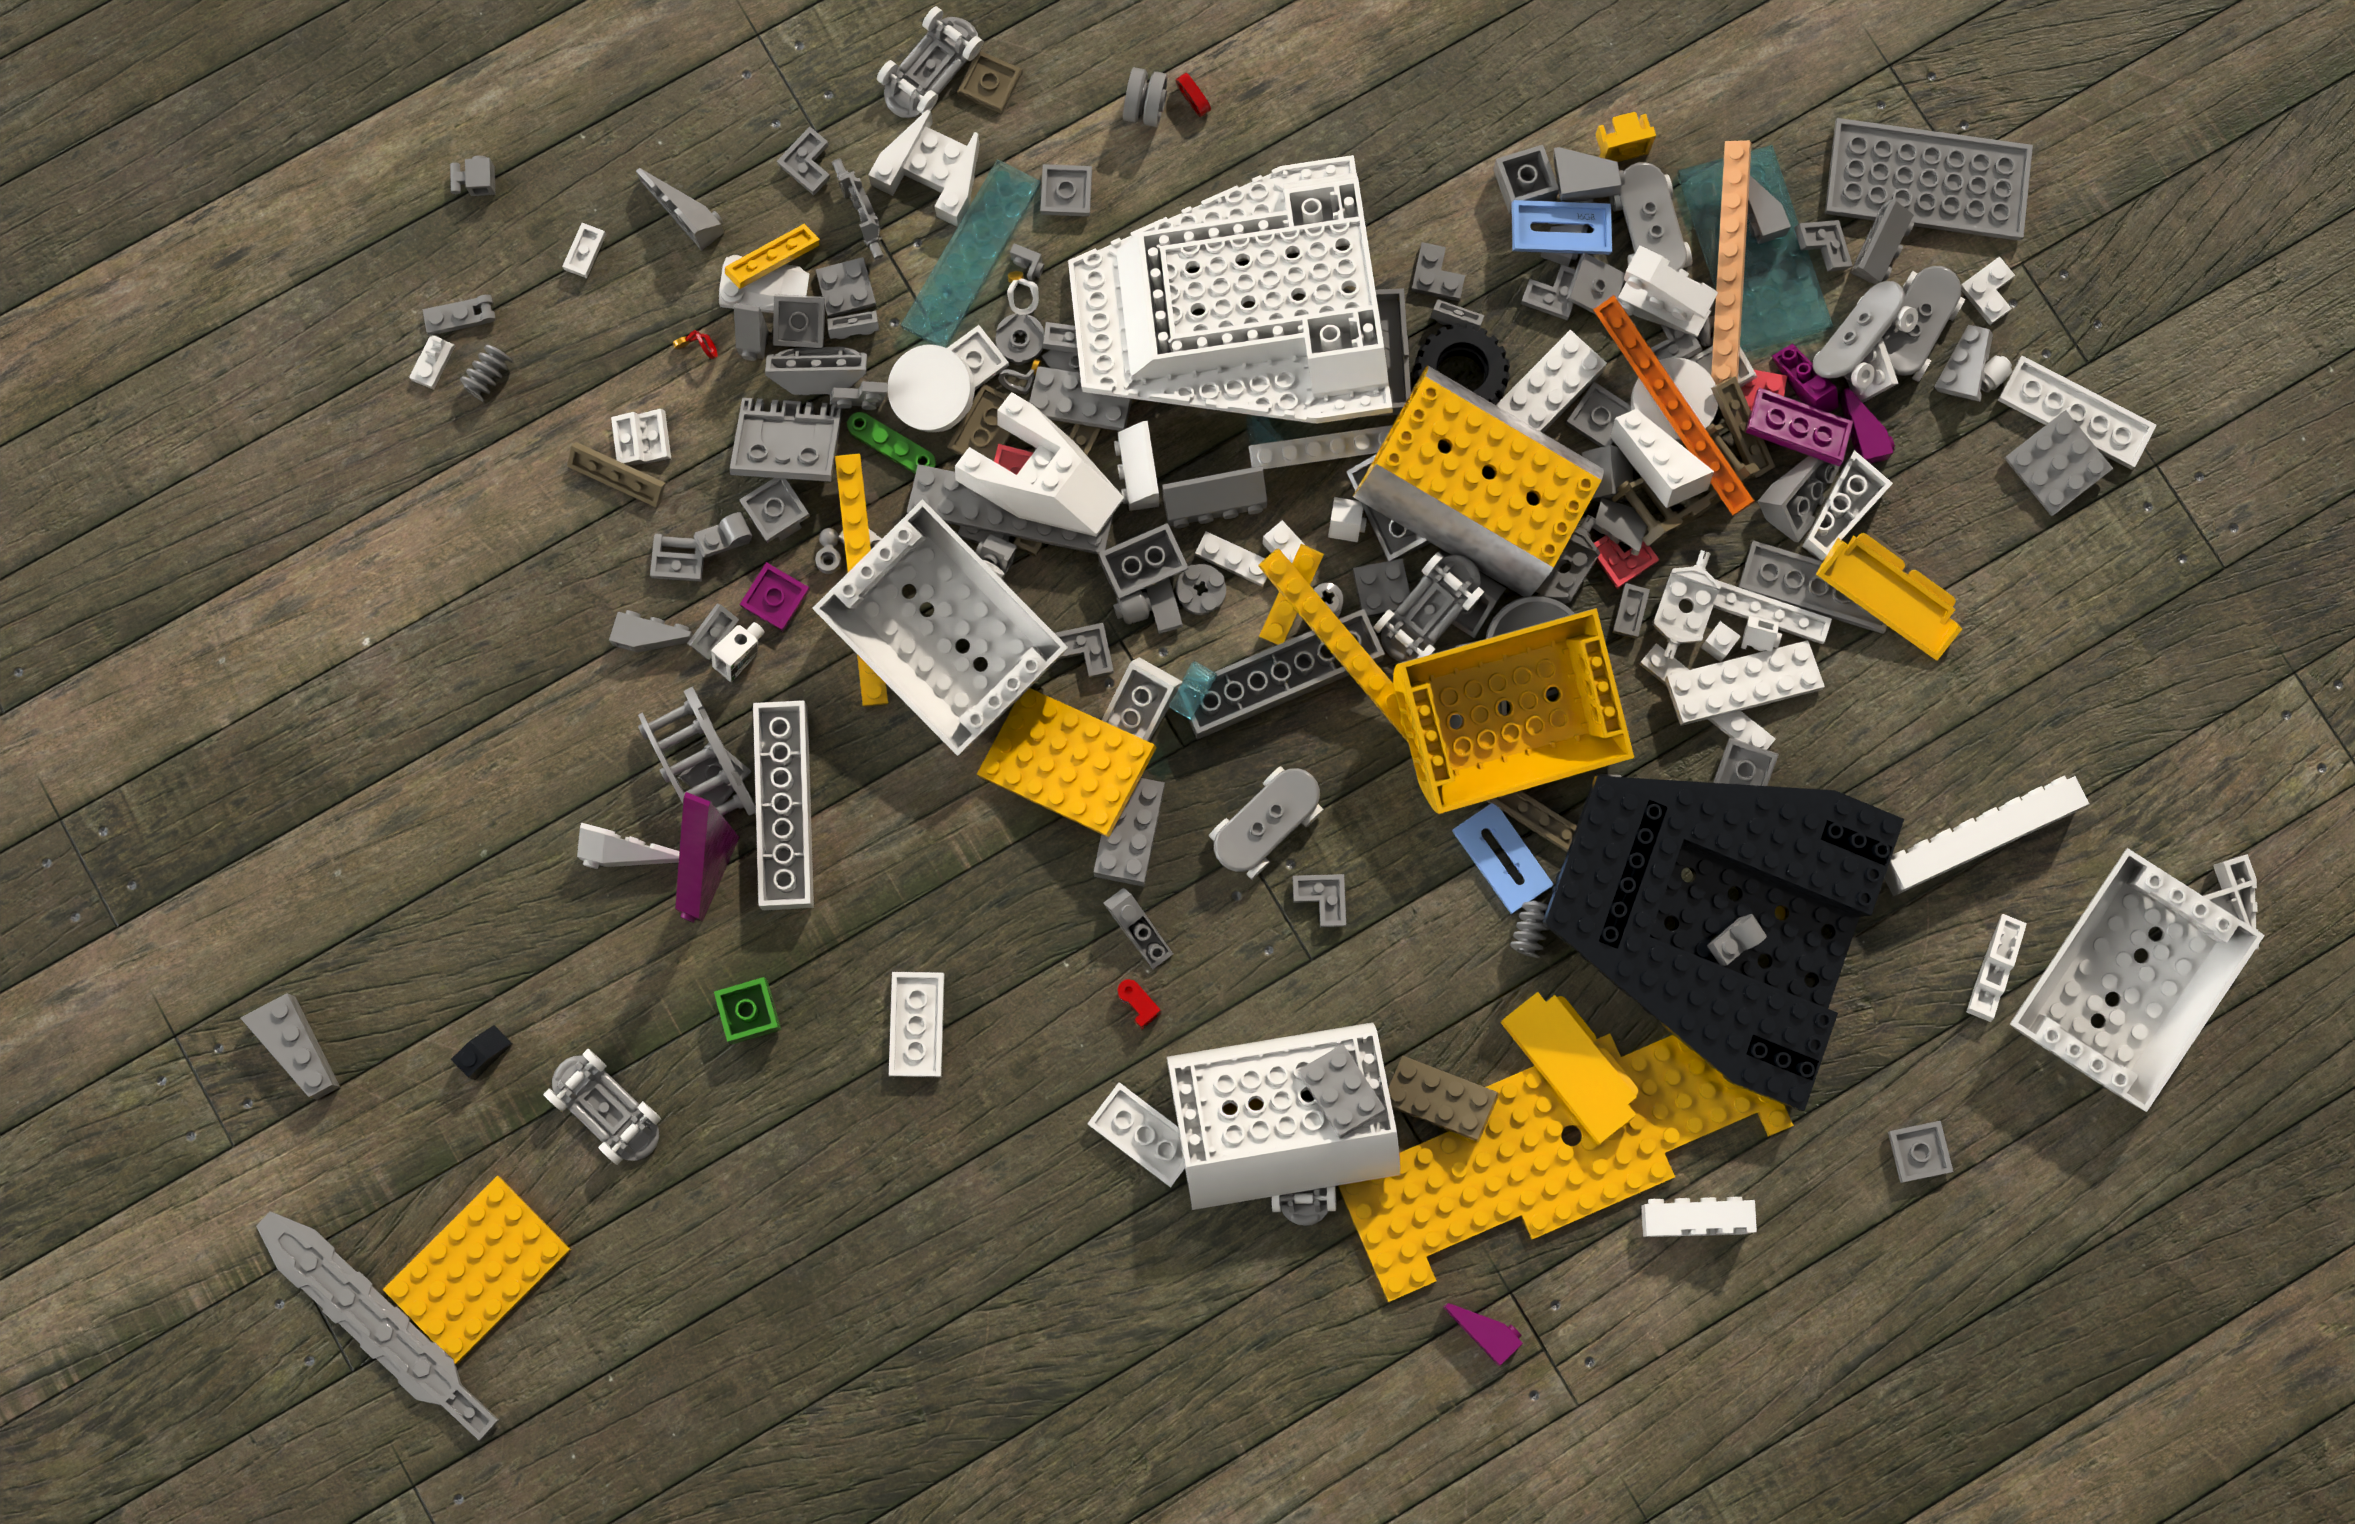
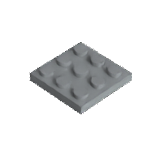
M2066 410L2004 457L2051 516L2113 469Z

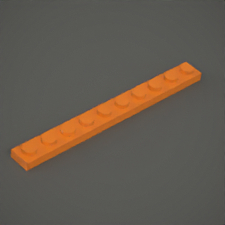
M1613 295L1593 309L1688 451L1714 471L1710 483L1731 514L1735 516L1755 502L1616 296Z

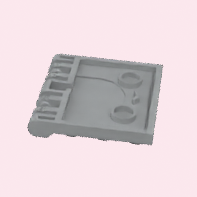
M742 398L730 463V475L832 481L843 408H838L837 404H832L830 416H828L829 405L828 403H822L820 415H813V402H807L805 413L801 414V401L784 400L780 413L778 412L779 400H772L770 412L763 411V399H757L755 411H753V398Z

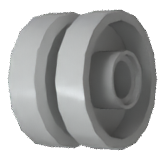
M1133 67L1125 96L1123 121L1136 123L1140 119V115L1143 114L1145 125L1158 127L1166 101L1168 74L1154 72L1148 85L1147 71Z

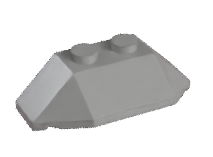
M847 347L792 348L781 351L776 355L771 354L767 356L765 376L793 395H830L834 387L850 388L866 374L867 354L859 353Z

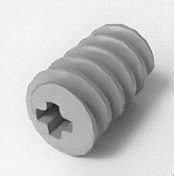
M490 345L484 347L487 354L479 353L478 357L481 362L473 361L472 365L475 370L469 368L466 370L469 378L464 376L460 378L464 389L482 402L484 398L480 393L490 394V390L486 385L496 386L493 376L502 378L499 368L508 370L505 360L513 362L504 352Z
M1332 583L1319 584L1314 588L1315 592L1339 618L1343 605L1342 591Z
M1537 901L1524 902L1522 908L1527 912L1519 914L1520 919L1523 921L1516 924V927L1521 931L1514 932L1513 937L1518 941H1512L1510 946L1521 954L1540 958L1534 952L1535 950H1543L1544 947L1537 942L1547 938L1540 932L1549 930L1542 924L1548 904Z

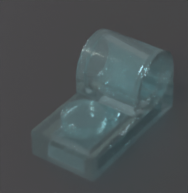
M1194 660L1188 668L1182 684L1170 702L1169 707L1191 720L1216 680L1217 673Z

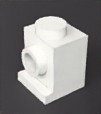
M1749 615L1742 637L1741 648L1746 649L1747 645L1752 646L1758 651H1772L1773 647L1778 648L1782 633H1778L1779 623Z

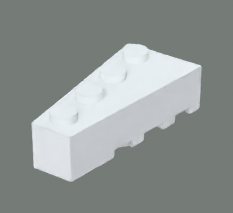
M1854 450L1841 471L1802 547L1817 560L1823 561L1837 538L1843 540L1893 483Z
M1715 1197L1700 1198L1701 1202L1690 1203V1198L1674 1199V1203L1664 1204V1199H1648V1204L1641 1206L1643 1237L1745 1235L1756 1233L1755 1200L1743 1201L1742 1197H1726L1727 1201L1716 1202Z

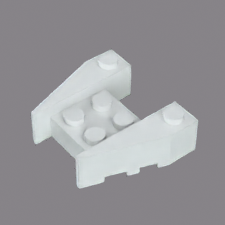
M927 109L879 154L868 174L871 186L893 196L904 175L941 193L934 206L936 217L959 227L970 207L974 173L980 146L978 133L974 132L966 146L930 129L933 120L931 111Z
M1639 246L1626 270L1623 280L1627 282L1618 297V301L1628 315L1633 314L1648 321L1698 337L1711 312L1709 309L1718 292L1705 283L1700 284L1688 278L1689 273L1685 270L1680 269L1677 272L1669 267L1670 261L1663 256Z
M2248 854L2214 864L2213 867L2222 890L2204 895V897L2256 929V912H2258L2257 902H2255V888H2257V879Z

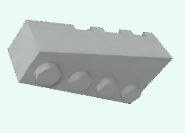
M286 993L241 1017V1020L308 1097L318 1100L340 1088L295 996Z

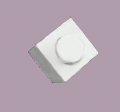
M1720 621L1701 648L1722 662L1741 636Z

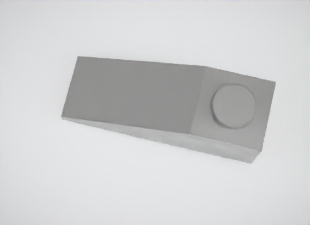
M735 303V340L738 354L743 359L755 361L756 358L764 359L769 330L760 307Z

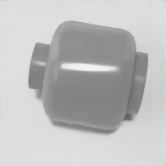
M1141 590L1120 600L1117 597V604L1113 605L1117 619L1123 618L1126 624L1145 620L1149 617V611H1152L1147 592L1142 593Z

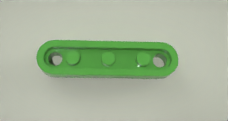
M857 412L849 417L847 427L849 433L854 438L916 474L917 466L921 459L928 461L924 466L936 468V460L931 452L866 413ZM858 421L864 422L862 427L855 426Z

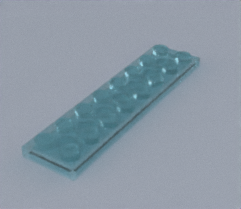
M999 159L996 160L901 323L903 329L933 345L947 348L1038 191L1041 181Z

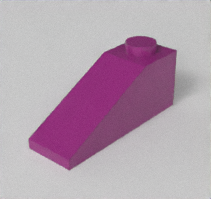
M1849 388L1844 389L1839 399L1845 419L1853 421L1850 437L1854 450L1870 464L1888 460L1895 450L1893 438L1888 436L1887 429Z
M1450 1303L1443 1306L1450 1316L1498 1366L1505 1362L1523 1344L1519 1339L1522 1335L1511 1324L1507 1327L1504 1323Z

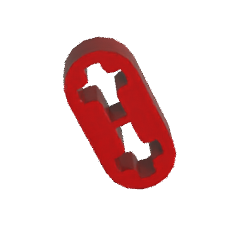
M1184 73L1175 79L1178 89L1199 117L1211 111L1208 100L1188 73Z

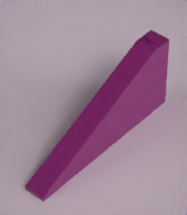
M688 792L685 793L683 799L675 909L681 913L680 918L694 923L696 919L703 922L740 837L710 801Z

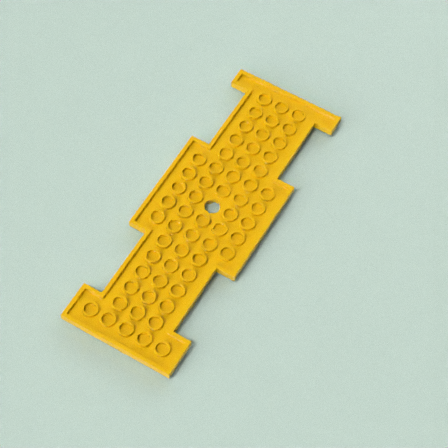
M1607 1034L1596 1039L1594 1044L1598 1049L1605 1048L1609 1051L1637 1086L1638 1094L1636 1095L1637 1098L1629 1104L1636 1113V1116L1630 1123L1600 1145H1597L1538 1069L1533 1066L1486 1087L1498 1092L1499 1096L1479 1142L1449 1131L1400 1152V1175L1338 1185V1188L1386 1299L1390 1302L1437 1281L1427 1260V1256L1519 1216L1522 1217L1531 1240L1675 1178L1665 1155L1670 1150L1755 1113H1758L1769 1137L1794 1126L1784 1104L1728 1082L1722 1077L1723 1075L1708 1065L1700 1055L1688 1048L1674 1035L1621 1057L1611 1034ZM1575 1126L1580 1130L1581 1141L1579 1144L1569 1146L1563 1142L1561 1133L1565 1127Z

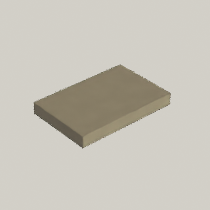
M983 384L972 402L970 411L963 418L947 449L962 457L970 447L994 461L998 444L1007 446L1013 435L997 425V410L1008 396Z

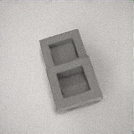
M1167 578L1145 588L1152 606V614L1158 633L1182 628L1183 624L1170 579Z

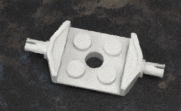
M1700 550L1696 565L1693 567L1673 568L1652 624L1669 642L1663 655L1664 658L1673 660L1677 647L1680 644L1701 642L1707 622L1718 591L1721 588V585L1706 571L1705 567L1711 555L1709 552L1705 554V551ZM1687 599L1692 603L1693 608L1690 613H1683L1679 609V602L1681 600Z

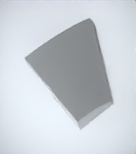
M1601 498L1595 516L1597 521L1593 528L1601 534L1607 535L1616 544L1623 541L1632 547L1631 553L1638 556L1647 525L1633 507Z

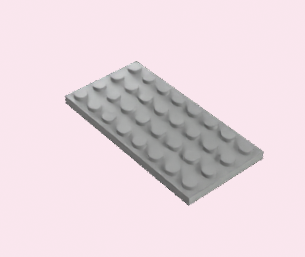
M1837 118L1834 128L1825 214L1875 221L1882 205L1890 199H1894L1914 215L1911 222L1916 227L2021 241L2024 237L2033 145Z

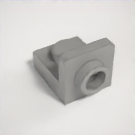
M1014 243L1010 251L1011 260L1021 268L1026 269L1030 267L1027 278L1028 281L1034 282L1036 277L1040 278L1044 269L1041 254Z

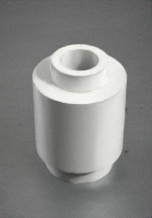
M1994 356L1985 364L1984 373L1986 375L1984 382L1981 384L1983 391L1990 392L1995 390L2012 374V364L2006 357Z

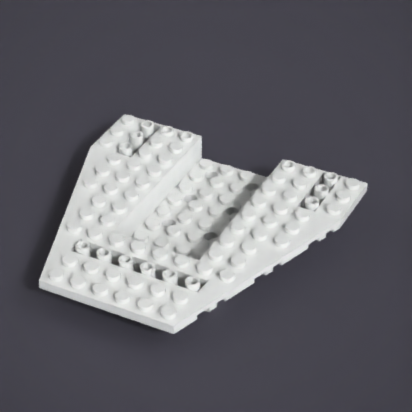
M1354 155L1277 167L1269 175L1264 177L1259 175L1253 178L1251 183L1239 188L1238 186L1232 187L1201 201L1202 204L1197 207H1187L1181 210L1182 213L1170 219H1167V217L1131 232V236L1125 239H1115L1107 247L1098 251L1095 248L1068 260L1083 392L1316 424L1393 413L1384 343ZM1340 246H1350L1345 251H1339L1338 249H1336ZM1299 253V256L1296 258L1287 257V254ZM1240 261H1250L1245 266H1239L1238 264H1236ZM1200 268L1196 273L1187 272L1188 269ZM1347 286L1356 288L1352 293L1343 292V289ZM1298 293L1306 296L1300 301L1292 299ZM1247 301L1255 303L1251 308H1244L1242 306ZM1198 308L1205 310V312L1200 316H1195L1192 314V312Z

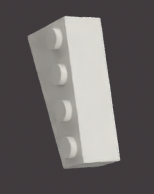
M1635 409L1615 418L1610 437L1666 508L1708 490L1714 471L1641 412Z

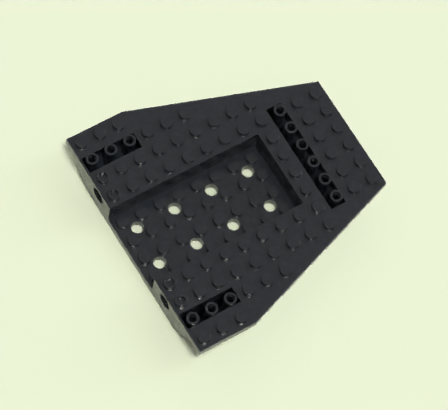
M1595 776L1542 924L1580 953L1582 958L1594 965L1609 981L1628 997H1631L1643 1007L1642 1009L1660 1021L1662 1026L1688 1048L1700 1055L1708 1065L1723 1075L1722 1077L1728 1082L1799 1111H1805L1838 1015L1837 1012L1828 1009L1859 917L1871 916L1904 819L1836 790ZM1684 868L1692 871L1693 877L1690 882H1685L1682 879L1681 873ZM1731 887H1735L1739 891L1737 901H1732L1728 896V891ZM1778 906H1782L1785 909L1786 915L1783 920H1779L1775 916V909ZM1753 914L1767 937L1755 947L1743 951L1728 965L1721 966L1707 945L1711 942L1713 936L1720 935L1738 918ZM1668 916L1673 917L1676 922V926L1672 931L1666 929L1664 921ZM1824 925H1828L1832 930L1829 939H1825L1821 934V929ZM1761 954H1765L1769 959V964L1765 969L1761 968L1758 964V958ZM1808 973L1813 974L1815 977V984L1812 987H1808L1804 981Z

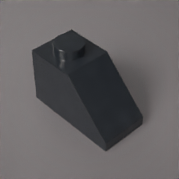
M493 1025L470 1040L451 1060L468 1078L476 1080L513 1043Z

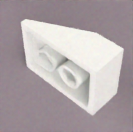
M1139 657L1130 662L1102 721L1149 742L1177 694V688L1181 686L1182 681Z

